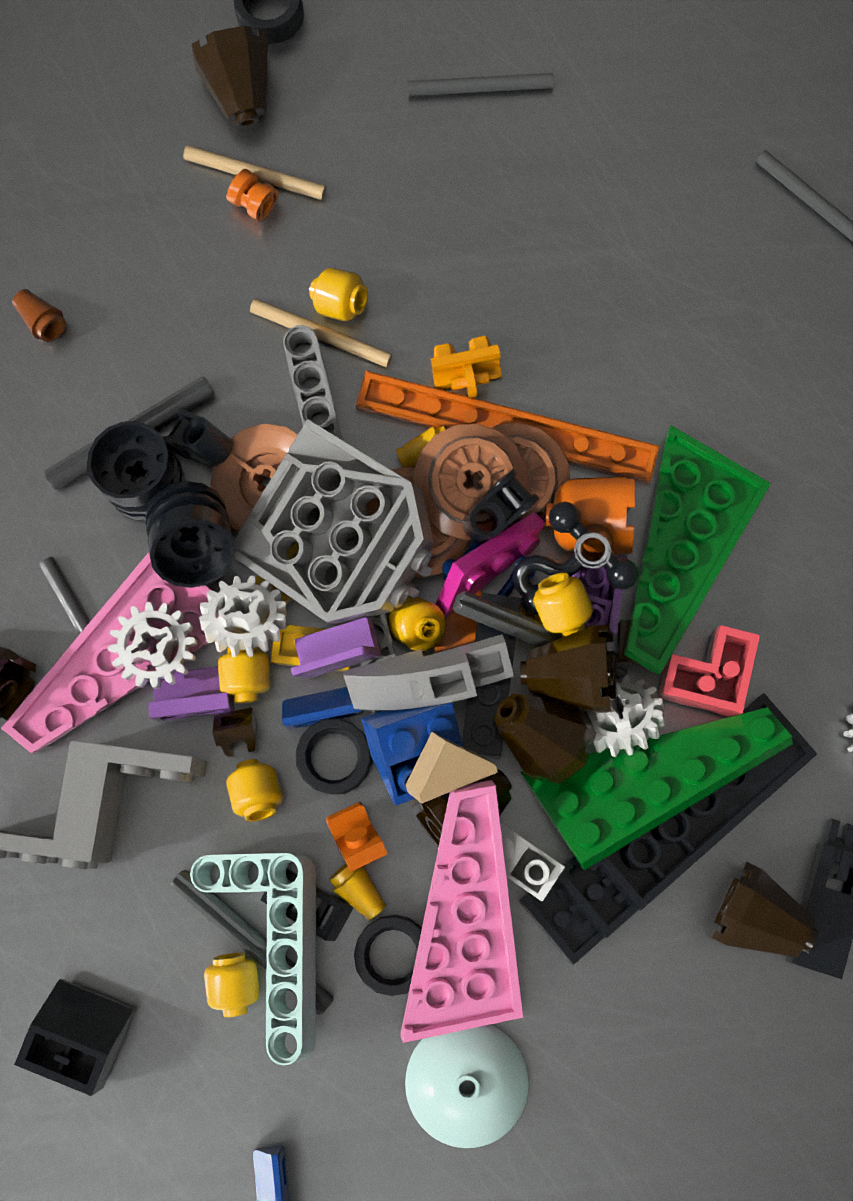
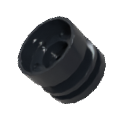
M124 421L107 427L95 438L88 452L87 470L92 483L122 515L134 520H145L148 502L157 491L170 484L184 482L185 475L180 461L171 451L164 438L153 427L139 421Z
M191 481L173 483L156 492L148 502L145 513L149 555L154 571L161 579L175 586L188 588L208 585L221 578L231 567L235 555L226 505L222 497L211 487L203 483Z

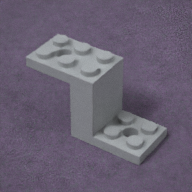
M70 740L53 837L0 830V858H19V853H22L21 861L40 864L58 863L59 858H62V867L97 869L98 862H111L126 774L153 778L155 770L161 771L160 778L192 783L193 776L204 777L207 761L192 756Z

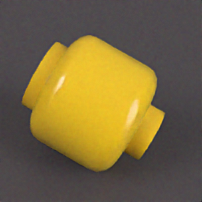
M326 268L320 273L318 278L312 281L310 298L313 300L315 310L320 315L341 321H350L364 311L368 301V289L358 274L337 268Z
M557 573L545 578L538 584V590L535 592L533 603L547 631L562 633L563 636H567L585 628L584 623L591 617L593 606L579 578L569 576L567 573Z
M409 596L400 607H395L389 613L388 627L395 641L414 651L420 649L427 651L434 648L441 641L445 634L446 620L444 613L437 605L421 597L413 598Z
M228 647L227 653L218 659L220 691L234 696V703L257 702L258 694L269 690L271 684L269 658L266 653L258 651V647L254 648L253 657H249L246 650H240L237 657H232L231 649Z
M248 759L240 762L236 766L237 770L232 772L226 780L233 812L240 817H245V820L249 822L270 818L276 813V808L283 801L276 769L269 764L260 763L258 759Z
M234 952L215 956L213 964L205 969L204 979L207 1003L213 1009L223 1010L224 1017L244 1015L248 1013L247 1006L258 1001L260 988L257 965L253 960L246 958L245 953Z

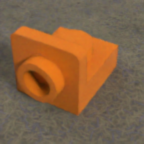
M357 802L326 818L337 849L350 872L387 855L383 841L372 826L365 807L361 802Z

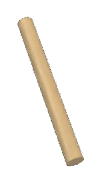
M189 145L184 150L183 158L187 161L235 175L243 169H248L258 176L259 182L268 183L272 186L323 200L326 194V185Z
M256 298L251 304L250 312L288 328L296 325L310 327L315 332L318 340L386 368L391 362L392 353Z

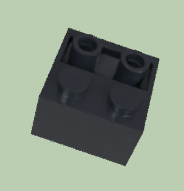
M59 979L32 1021L14 1065L93 1096L103 1089L135 1008L66 980Z

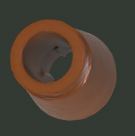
M23 289L16 293L12 304L36 339L51 342L64 332L66 321L61 310L28 289Z

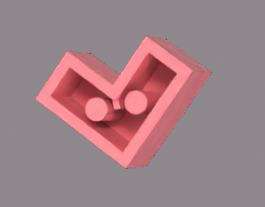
M720 625L711 633L705 662L672 654L661 674L657 691L658 698L728 717L742 714L760 635Z

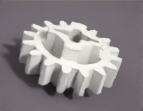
M234 576L233 585L230 586L220 581V591L217 593L209 590L207 592L208 602L200 604L202 616L199 617L201 629L205 633L206 641L208 643L215 642L216 649L220 653L229 647L232 657H237L240 650H246L247 655L253 657L254 648L258 646L263 651H268L267 641L270 639L279 642L281 639L279 630L286 629L287 627L286 603L281 599L280 590L271 591L270 583L266 580L257 585L255 576H250L247 583H241L239 576Z
M146 602L144 612H141L135 606L130 607L133 617L128 620L125 617L119 616L118 620L123 625L121 631H110V634L118 639L117 644L108 646V651L119 655L112 662L113 667L117 669L126 667L121 677L127 681L137 675L135 685L144 688L148 680H150L151 686L154 689H160L161 679H165L171 685L176 684L174 673L178 671L181 674L187 675L188 670L183 665L185 660L195 661L196 659L193 654L188 652L189 647L198 645V641L195 638L187 637V634L194 629L193 625L189 622L180 624L184 614L179 610L170 616V606L166 603L160 606L159 611H156L152 602ZM160 620L172 626L157 629L154 628L150 621ZM135 630L136 634L133 643L128 646L130 636ZM151 638L161 641L156 645L158 651L155 654L146 650L150 647L149 639ZM179 644L177 654L174 660L171 661L170 657L173 648ZM147 661L152 663L157 671H143L135 665Z
M627 675L622 683H617V698L612 700L616 705L615 712L597 713L586 710L596 731L593 742L596 752L601 753L608 747L613 757L617 756L620 749H625L629 756L633 755V747L636 745L646 750L648 748L647 738L658 739L660 737L658 727L665 726L663 700L658 698L657 689L655 687L647 689L644 679H640L636 684H632L630 676ZM619 712H622L623 719L619 718Z

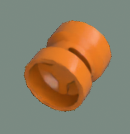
M243 169L232 180L227 191V200L236 207L243 206L247 209L249 216L256 221H262L273 210L279 192L272 185L259 182L258 176L250 170Z

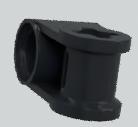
M180 409L177 413L179 419L170 434L163 436L171 451L186 459L192 458L210 466H217L223 463L230 455L233 447L232 439L206 418L195 415L185 409Z
M513 468L501 477L487 491V494L465 514L463 529L472 540L486 541L497 536L540 499L536 494L531 495L516 478L517 472ZM482 511L490 515L493 524L489 532L481 531L477 527L475 518L478 512Z

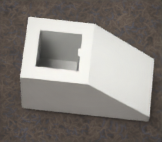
M500 823L507 878L540 901H543L565 866Z

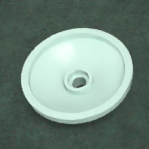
M490 1024L421 1039L410 1057L405 1085L410 1109L417 1122L429 1135L450 1146L476 1148L497 1141L517 1123L527 1101L529 1080L524 1058L515 1042L500 1028ZM470 1080L475 1084V1090L472 1094L465 1095L460 1091L459 1086L463 1081Z

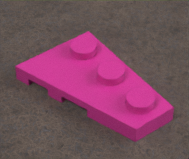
M534 512L453 562L435 604L444 613L445 619L454 612L453 605L458 593L468 591L476 594L519 557L532 553L540 543L538 536L545 521Z

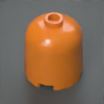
M626 477L568 479L557 489L554 503H546V526L552 527L549 521V513L552 507L559 502H570L579 509L581 522L585 526L600 524L608 528L613 537L611 552L614 555L624 556V554L633 553L634 525H626L627 508H635V479H626ZM554 530L555 540L559 546L566 551L574 552L576 539L570 533H560ZM588 538L583 542L584 548L593 554L600 553L605 549L603 542L597 538Z

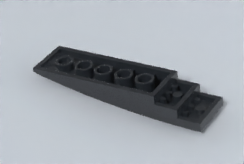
M765 693L761 694L744 708L743 713L768 707L792 735V745L586 870L582 868L574 854H572L562 863L565 868L543 901H540L529 892L519 900L521 905L571 965L578 962L602 939L608 938L637 911L645 908L817 755V752Z

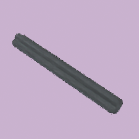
M200 377L128 421H139L158 430L178 418L177 413L180 409L187 411L193 409L213 397L214 391L205 377ZM93 442L44 471L45 478L52 488L59 489L88 472V452Z
M468 591L458 593L455 598L453 610L456 613L540 647L565 637L562 633L547 631L542 622ZM615 654L616 679L624 678L628 673L630 663L617 662V654Z
M181 871L172 881V889L266 969L267 939L216 894L202 892L195 888L189 871ZM285 955L287 964L293 968L296 964ZM316 982V1014L321 1015L333 1002V996Z

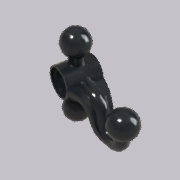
M559 502L550 510L549 521L554 530L560 533H570L576 539L574 554L565 562H558L540 555L528 556L518 563L513 575L514 585L522 596L521 602L525 611L531 615H538L533 603L538 585H532L529 581V575L533 571H540L550 576L557 573H567L569 576H572L584 566L592 569L603 566L607 569V580L611 586L620 590H626L634 586L638 581L639 571L634 562L625 558L618 559L611 552L613 537L608 528L600 524L585 526L581 522V514L576 505L570 502ZM588 538H597L603 542L605 549L600 553L593 554L584 548L583 542Z

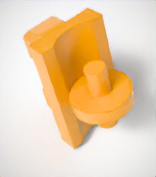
M486 335L472 338L468 342L469 350L455 353L454 345L449 343L436 345L434 347V358H431L435 388L441 390L466 388L469 398L477 397V385L487 384L492 379L502 377L499 346H492Z

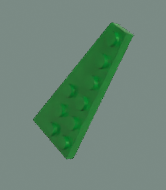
M670 425L666 433L624 649L625 656L657 675L663 671L771 485L770 482Z
M766 707L663 734L658 739L647 738L648 748L645 750L636 745L633 747V755L630 756L625 749H620L616 757L611 755L610 748L605 749L601 753H590L586 765L561 784L551 783L545 779L543 781L534 780L526 775L524 771H521V775L582 868L586 870L793 744L792 735L770 709Z

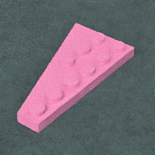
M148 552L1 729L30 753L36 754L138 689L139 687L135 685L137 675L129 681L122 678V673L126 667L118 669L113 667L112 662L119 655L108 651V646L117 644L118 639L110 634V631H121L123 625L120 624L118 617L122 616L128 620L132 618L130 609L132 606L144 612L146 602H152L156 611H159L163 603L170 606V616L179 610L184 614L180 624L189 622L194 627L187 634V637L195 638L198 641V645L189 647L188 652L192 654L207 645L208 642L206 641L204 631L201 629L199 617L202 616L200 604L208 602L207 592L210 589L205 585L194 588L175 586L161 579L152 568ZM160 620L150 621L154 628L157 629L172 626ZM135 630L130 636L128 646L133 643L136 634ZM151 638L149 639L150 647L146 650L155 654L158 651L156 645L161 641ZM179 644L173 648L170 657L171 661L174 660L177 654ZM147 661L135 665L143 671H157L152 663Z
M492 780L468 784L449 793L400 1033L403 1043L523 1018L496 785Z

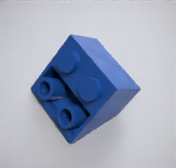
M452 702L414 709L383 710L361 718L371 757L396 806L415 799L407 792L406 783L431 732L463 746Z

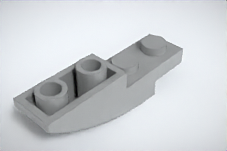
M503 635L424 657L420 649L343 671L354 709L361 710L414 709L455 702L477 696L476 687L514 677Z

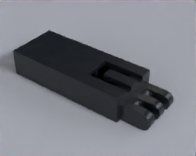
M831 818L827 825L823 844H817L801 902V906L815 918L813 928L818 930V936L809 953L802 951L799 957L787 956L786 961L842 979L853 940V825L846 823L840 838L837 837L840 821ZM832 861L839 863L837 873H834L833 879L843 881L840 892L825 887Z

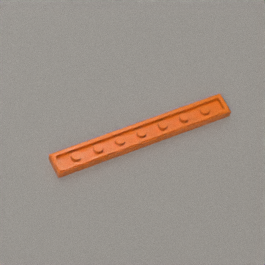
M367 370L365 371L356 402L357 410L426 428L434 425L435 428L445 426L448 429L454 425L480 424L492 428L501 424L522 423L541 429L555 440L570 465L616 477L635 479V482L647 485L652 480L660 448L659 445L476 398H469L468 396Z

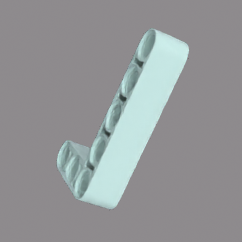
M291 853L201 856L194 862L190 873L191 881L199 891L207 893L267 892V1054L273 1062L283 1066L305 1060L312 1054L316 1042L315 865L307 856ZM291 862H294L298 868V875L295 881L290 883L286 877V869ZM255 863L259 869V876L256 882L252 884L248 879V870ZM217 864L220 868V878L214 884L210 873L213 866ZM290 904H294L298 911L297 920L293 925L289 924L286 919V909ZM290 946L295 948L298 955L297 963L293 968L287 964L285 958L286 951ZM289 989L295 992L298 1000L294 1011L290 1010L285 1002V996ZM288 1033L294 1035L297 1040L295 1054H291L285 1047V1038Z

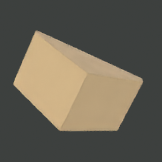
M431 732L406 783V789L410 795L422 804L493 775L498 771L494 763L480 754Z

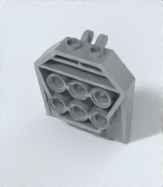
M308 419L233 541L234 558L324 621L337 625L364 617H373L392 612L395 607L398 608L405 602L408 595L413 598L417 597L420 590L411 582L416 572L422 576L429 577L433 571L432 568L427 566L432 556L430 549L434 542L422 489ZM340 474L341 482L339 487L334 491H330L328 486L330 479L334 475ZM378 497L380 500L379 510L375 514L368 516L366 512L368 502ZM318 507L320 510L319 520L310 526L308 522L309 513ZM357 531L359 535L357 546L352 550H347V537L350 533ZM297 541L299 552L295 558L290 560L288 557L289 546ZM335 565L338 570V576L332 584L328 585L325 580L326 571Z

